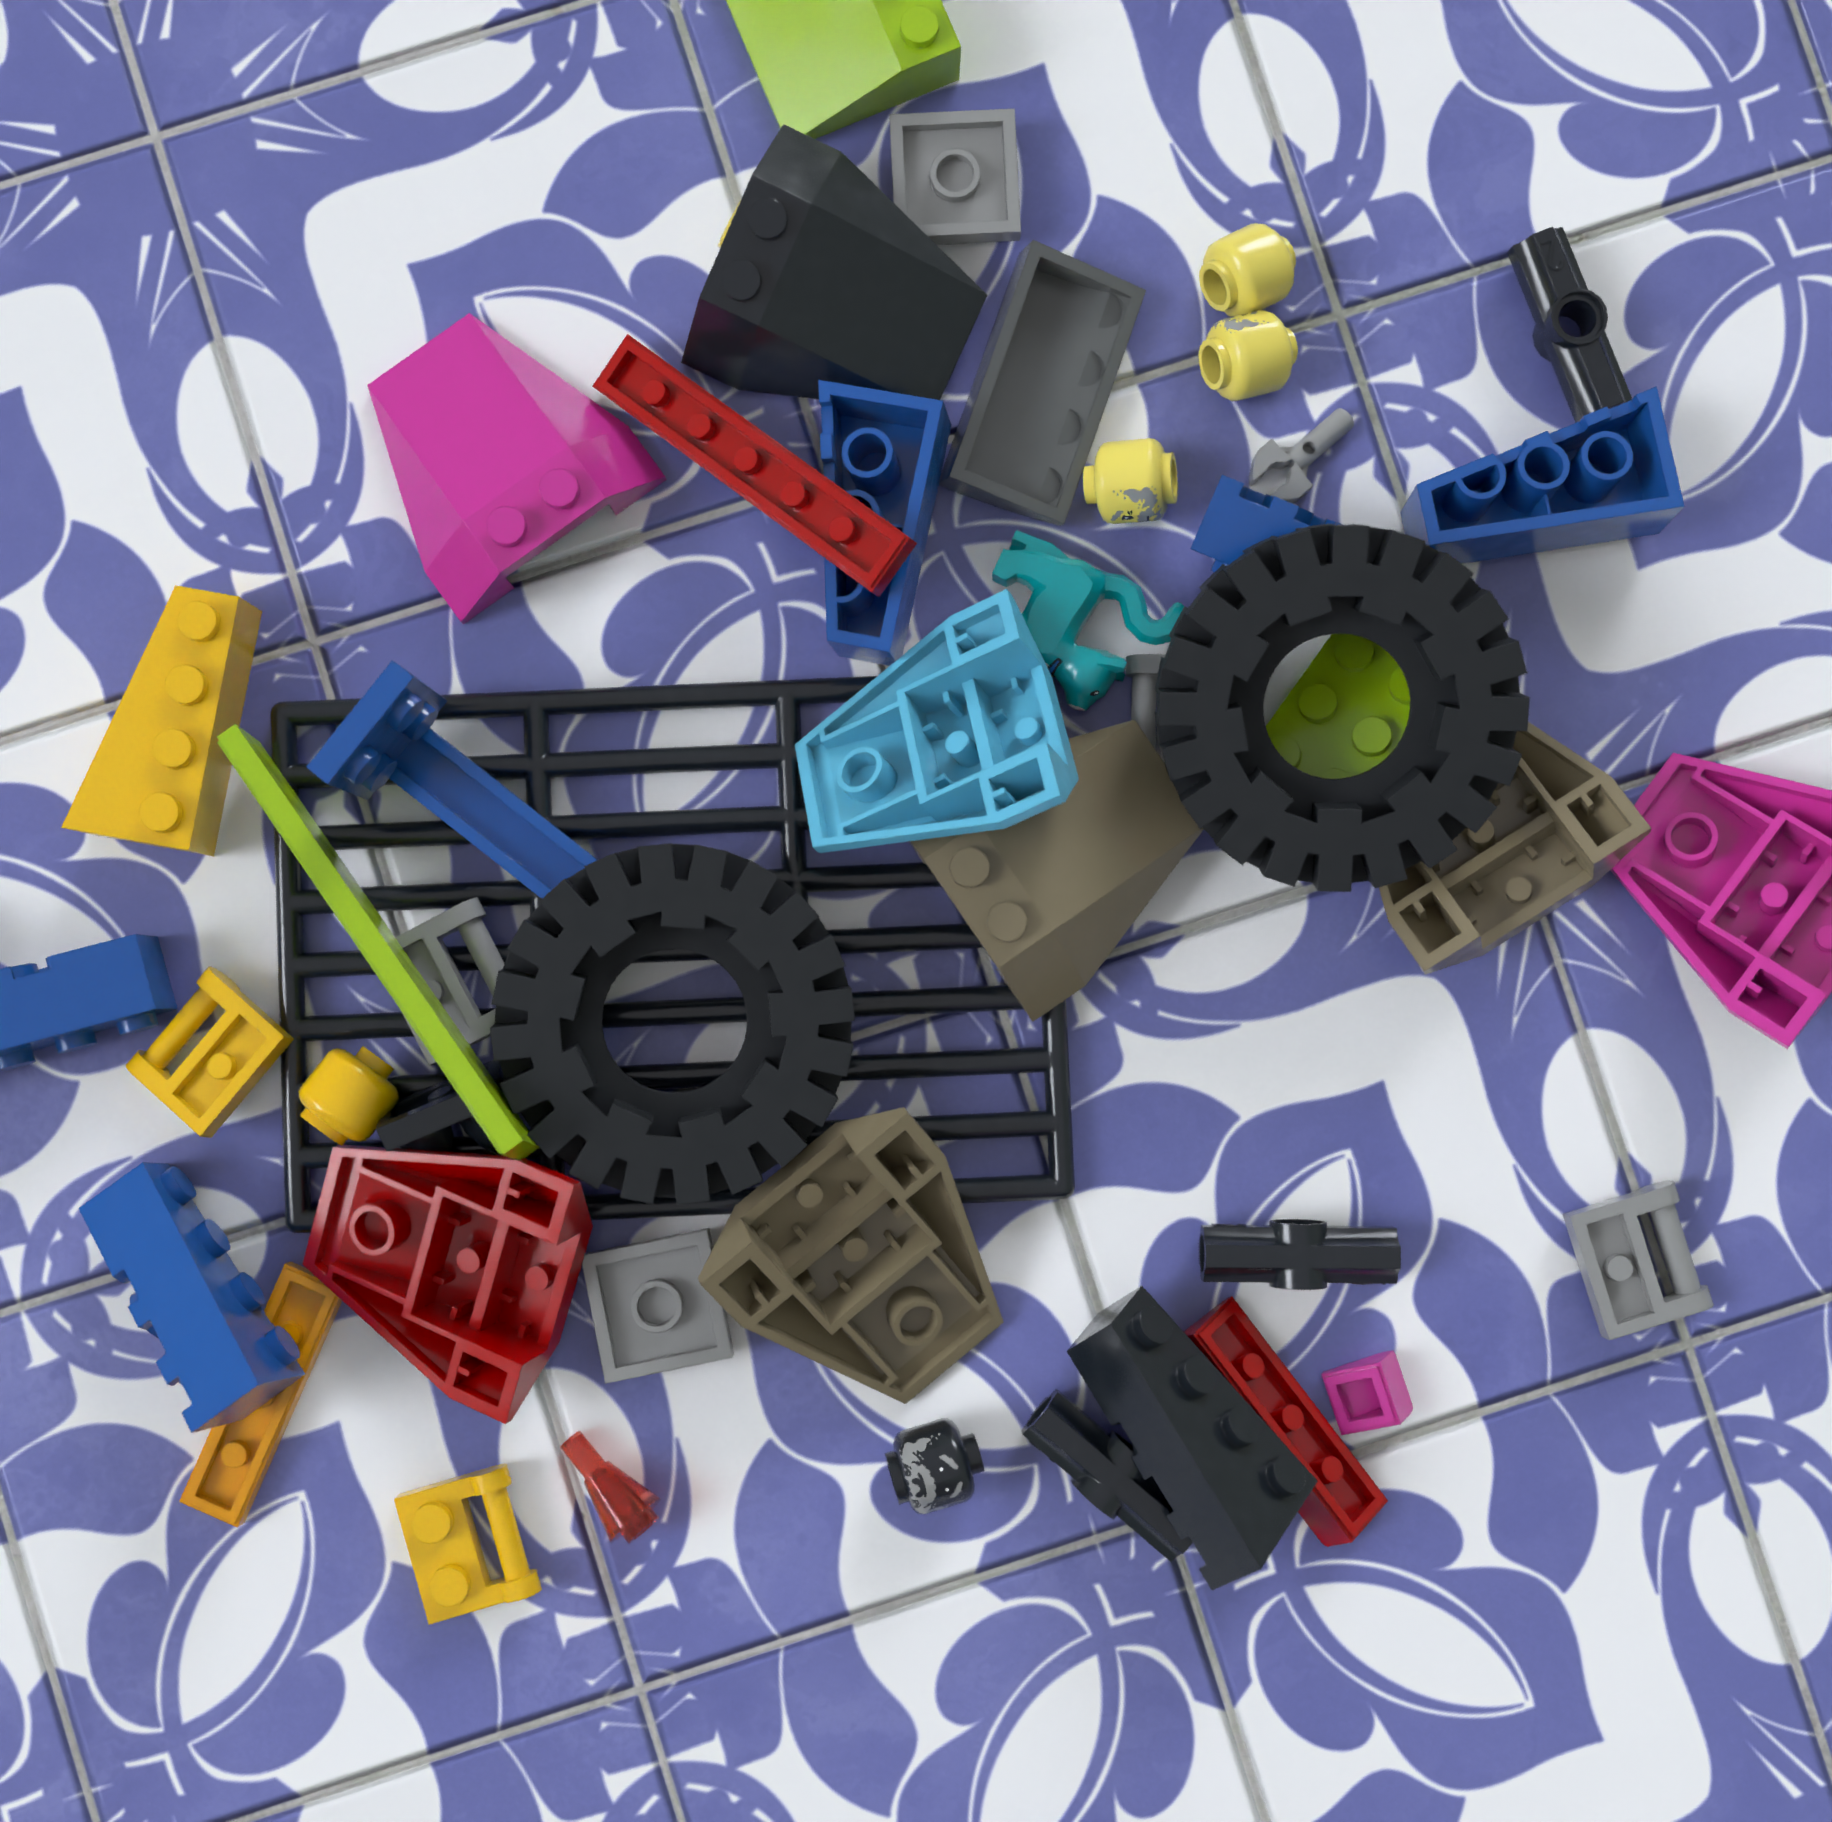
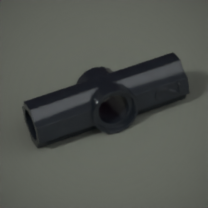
M1550 227L1534 233L1525 240L1513 245L1507 254L1535 321L1532 335L1534 347L1540 356L1551 362L1575 423L1579 422L1583 416L1604 407L1611 409L1632 400L1605 332L1608 321L1606 305L1598 295L1588 290L1564 228ZM1559 317H1568L1575 321L1580 329L1581 336L1574 337L1564 332L1560 326Z
M1307 1219L1270 1220L1269 1225L1211 1223V1225H1201L1200 1277L1203 1282L1269 1283V1286L1274 1288L1291 1290L1327 1288V1283H1351L1358 1285L1397 1284L1398 1274L1401 1269V1246L1398 1240L1397 1228L1393 1226H1327L1325 1221Z
M1055 1389L1039 1404L1021 1430L1022 1435L1033 1446L1047 1455L1049 1460L1072 1477L1070 1481L1076 1489L1105 1515L1113 1520L1118 1516L1170 1562L1180 1554H1184L1193 1542L1189 1536L1182 1540L1167 1518V1515L1173 1509L1153 1476L1145 1480L1131 1459L1135 1455L1132 1445L1112 1430L1110 1434L1058 1389Z

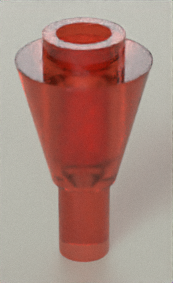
M581 1431L573 1434L560 1446L561 1450L585 1478L584 1485L610 1543L623 1536L628 1544H630L659 1519L653 1508L659 1503L661 1498L610 1461L605 1462Z

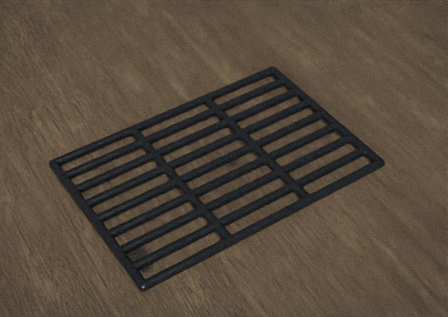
M877 676L441 695L448 701L438 712L435 720L523 717L524 754L467 757L496 780L525 779L526 803L572 840L780 831L782 868L767 870L779 876L781 880L797 891L807 903L809 892L941 887L928 866L923 862L807 867L805 830H809L795 751V744L802 739L800 704L845 703ZM361 698L278 702L272 707L270 712L272 760L298 798L299 789L333 788V786L328 785L306 768L309 763L298 764L297 726L339 725ZM775 706L776 743L550 753L549 715ZM778 768L779 806L552 815L551 778ZM388 779L384 785L397 784H395L392 780ZM442 820L318 826L334 850L472 844ZM274 826L279 1026L294 1038L280 1055L285 1224L291 1232L299 1234L311 1233L317 1207H311L310 1169L328 1168L332 1148L339 1145L336 1142L309 1143V1123L300 1116L301 1112L305 1109V1106L299 1099V1089L307 1079L306 1041L414 1037L402 1012L306 1016L304 978L376 974L360 950L304 953L303 915L332 914L334 912L318 889L302 890L301 864ZM518 880L361 887L377 912L446 909L478 897L482 907L530 905L531 915L539 906V901L541 900L539 896ZM967 923L827 930L833 936L840 954L983 948ZM495 944L505 963L509 954L507 948L510 944ZM446 946L459 971L479 970L467 946ZM668 949L647 954L631 964L712 959L694 951ZM1007 985L852 992L855 1017L1024 1010ZM743 997L612 1002L604 1004L602 1024L603 1028L734 1023L747 1022V1013ZM1066 1000L1041 1016L1043 1047L851 1055L847 1077L842 1076L841 1081L1044 1072L1045 1111L912 1117L933 1141L1047 1136L1049 1174L953 1178L962 1204L1067 1199L1075 1190ZM478 1008V1009H479L481 1015L483 1016L484 1014H486V1013H488V1012H490V1011H492V1010H494V1009H496V1008ZM734 1061L625 1065L619 1067L630 1078L648 1088L655 1090L700 1088L720 1077ZM445 1074L400 1075L387 1078L396 1087L399 1099L448 1079ZM850 1119L826 1120L822 1127L817 1125L805 1139L807 1146L836 1122ZM470 1136L453 1137L452 1152L496 1155L481 1147ZM381 1140L351 1141L343 1144L385 1148ZM539 1147L526 1157V1159H539L540 1165L565 1175V1161L556 1154L549 1158ZM757 1187L747 1188L733 1195L730 1189L710 1194V1201L682 1205L676 1204V1198L654 1197L653 1204L620 1198L621 1193L584 1195L591 1220L731 1214L735 1205Z

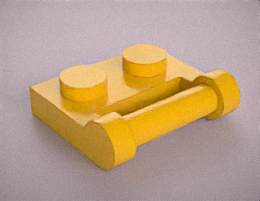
M208 966L196 981L199 986L198 990L146 1051L138 1050L126 1064V1068L200 1137L212 1138L294 1038L243 994L233 980L218 969ZM220 1005L226 1010L225 1013L171 1075L167 1068L169 1063L217 1006Z
M505 1463L403 1492L394 1499L429 1625L500 1603L520 1601L542 1590L537 1569H529L507 1491V1486L512 1484L508 1466ZM482 1495L504 1577L490 1580L468 1497Z

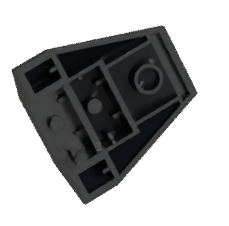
M783 124L751 175L700 294L681 363L740 391L819 399L818 380L940 400L984 305L987 294L841 151Z

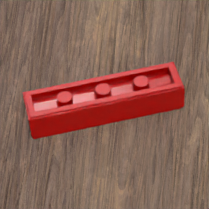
M1232 1296L1226 1298L1187 1328L1184 1333L1317 1480L1316 1485L1298 1513L1320 1542L1327 1547L1352 1543L1388 1502L1387 1498Z

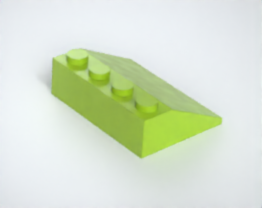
M725 0L780 129L785 124L817 139L958 81L960 78L961 45L941 0Z

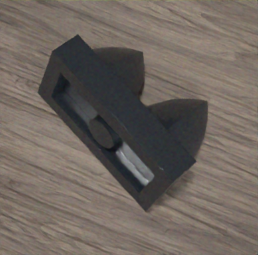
M492 1060L483 1064L504 1094L500 1085L504 1080L500 1061ZM448 1079L398 1099L393 1109L382 1117L376 1126V1131L387 1152L398 1147L400 1149L452 1152L454 1134L451 1125L459 1122L466 1134L477 1144L493 1154L500 1155Z

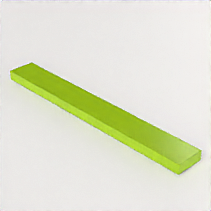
M237 724L232 725L217 736L219 740L217 743L498 1153L519 1160L526 1158L537 1150L539 1146L527 1135L529 1130L517 1113H513L505 1095L262 744Z

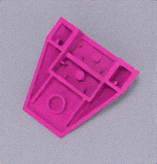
M470 313L367 385L424 571L462 624L471 620L514 589L507 576L605 506L609 505L614 514L618 515L667 480L628 425Z
M1672 753L1634 804L1635 808L1651 827V832L1610 871L1726 1010L1788 1049L1832 993V790Z

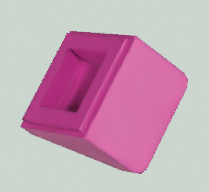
M1392 1350L1324 1371L1321 1374L1341 1435L1400 1425L1413 1411L1412 1401L1397 1356Z

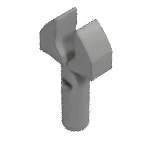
M1342 408L1336 409L1293 447H1279L1273 439L1269 440L1257 451L1253 458L1249 474V486L1257 482L1267 470L1271 468L1283 469L1285 466H1288L1290 470L1286 475V484L1280 486L1271 496H1276L1295 504L1313 487V484L1306 477L1308 466L1354 427V420L1350 413Z

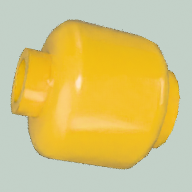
M364 1046L361 1047L355 1056L344 1049H332L299 1089V1099L305 1106L300 1116L341 1146H343L348 1138L357 1142L366 1141L375 1132L378 1121L393 1109L399 1099L396 1087L387 1080L394 1068Z

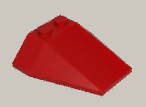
M338 1145L332 1148L302 1265L450 1399L507 1424L514 1418L560 1342L593 1224L580 1181L526 1158L517 1160L500 1155L398 1148L387 1152L383 1147Z

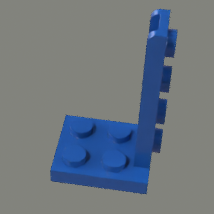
M392 660L306 768L328 785L368 800L388 779L392 780L541 899L562 880L568 879L585 868V865L598 860L430 727L437 718L438 712L448 700Z

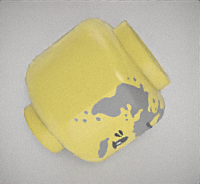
M1266 310L1224 318L1213 324L1206 336V340L1200 346L1199 367L1201 375L1209 388L1216 390L1222 397L1230 401H1240L1275 392L1284 387L1291 375L1292 366L1296 362L1298 355L1297 341L1293 332L1285 327L1275 314Z
M1150 438L1103 443L1096 454L1095 464L1085 466L1083 470V489L1086 503L1097 504L1103 520L1111 524L1160 520L1164 516L1168 504H1175L1177 502L1178 475L1174 453H1165L1161 443Z

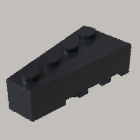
M1140 1286L1100 1311L1070 1346L1067 1353L1110 1424L1122 1425L1132 1442L1135 1455L1131 1459L1144 1480L1153 1476L1173 1509L1167 1515V1518L1181 1540L1188 1536L1192 1540L1206 1563L1199 1570L1211 1590H1214L1263 1567L1316 1485L1317 1480L1147 1290Z

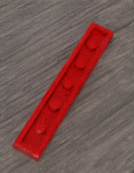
M629 334L626 335L592 386L878 597L883 593L917 544L906 534Z

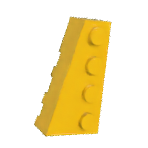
M175 585L61 828L214 857L232 767L231 762L217 743L219 741L217 736L234 724L240 727L262 615L261 610L238 596Z

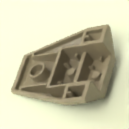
M1135 720L1069 738L1079 780L1066 802L1005 829L908 841L922 862L928 866L996 965V970L1032 1022L1087 985L1204 830L1198 827L1182 804L1170 780L1164 761Z
M1528 722V731H1517L1513 749L1521 753L1522 757L1510 786L1501 783L1497 785L1489 799L1497 808L1475 834L1469 828L1464 829L1452 840L1458 849L1430 869L1421 861L1405 869L1406 880L1379 887L1389 924L1425 975L1485 955L1588 890L1651 832L1649 824L1610 775L1530 722Z
M904 1107L836 1122L788 1164L783 1168L781 1167L735 1205L698 1276L700 1285L741 1327L904 1404L908 1403L1004 1323L946 1156Z

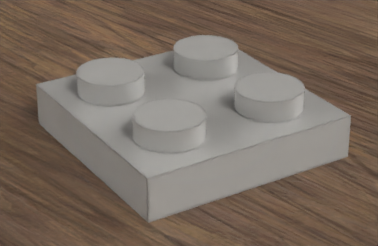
M1015 108L889 114L893 203L936 245L1020 241L1021 221Z
M710 1228L585 1253L582 1266L605 1384L733 1357L734 1350L726 1311L700 1285L698 1276L713 1249Z

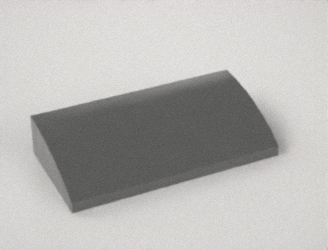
M1032 240L1018 255L946 458L939 486L1019 515L1059 526L1064 525L1146 290Z

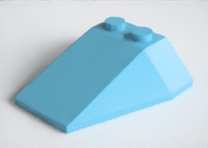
M1008 589L948 617L795 744L812 848L818 853L1005 829L1066 802L1079 780L1053 678Z

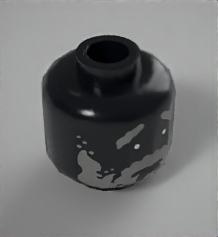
M941 1418L900 1431L894 1438V1451L885 1453L899 1505L909 1502L911 1508L919 1514H928L970 1500L975 1489L973 1475L984 1472L982 1457L974 1434L961 1436L957 1425L948 1418Z

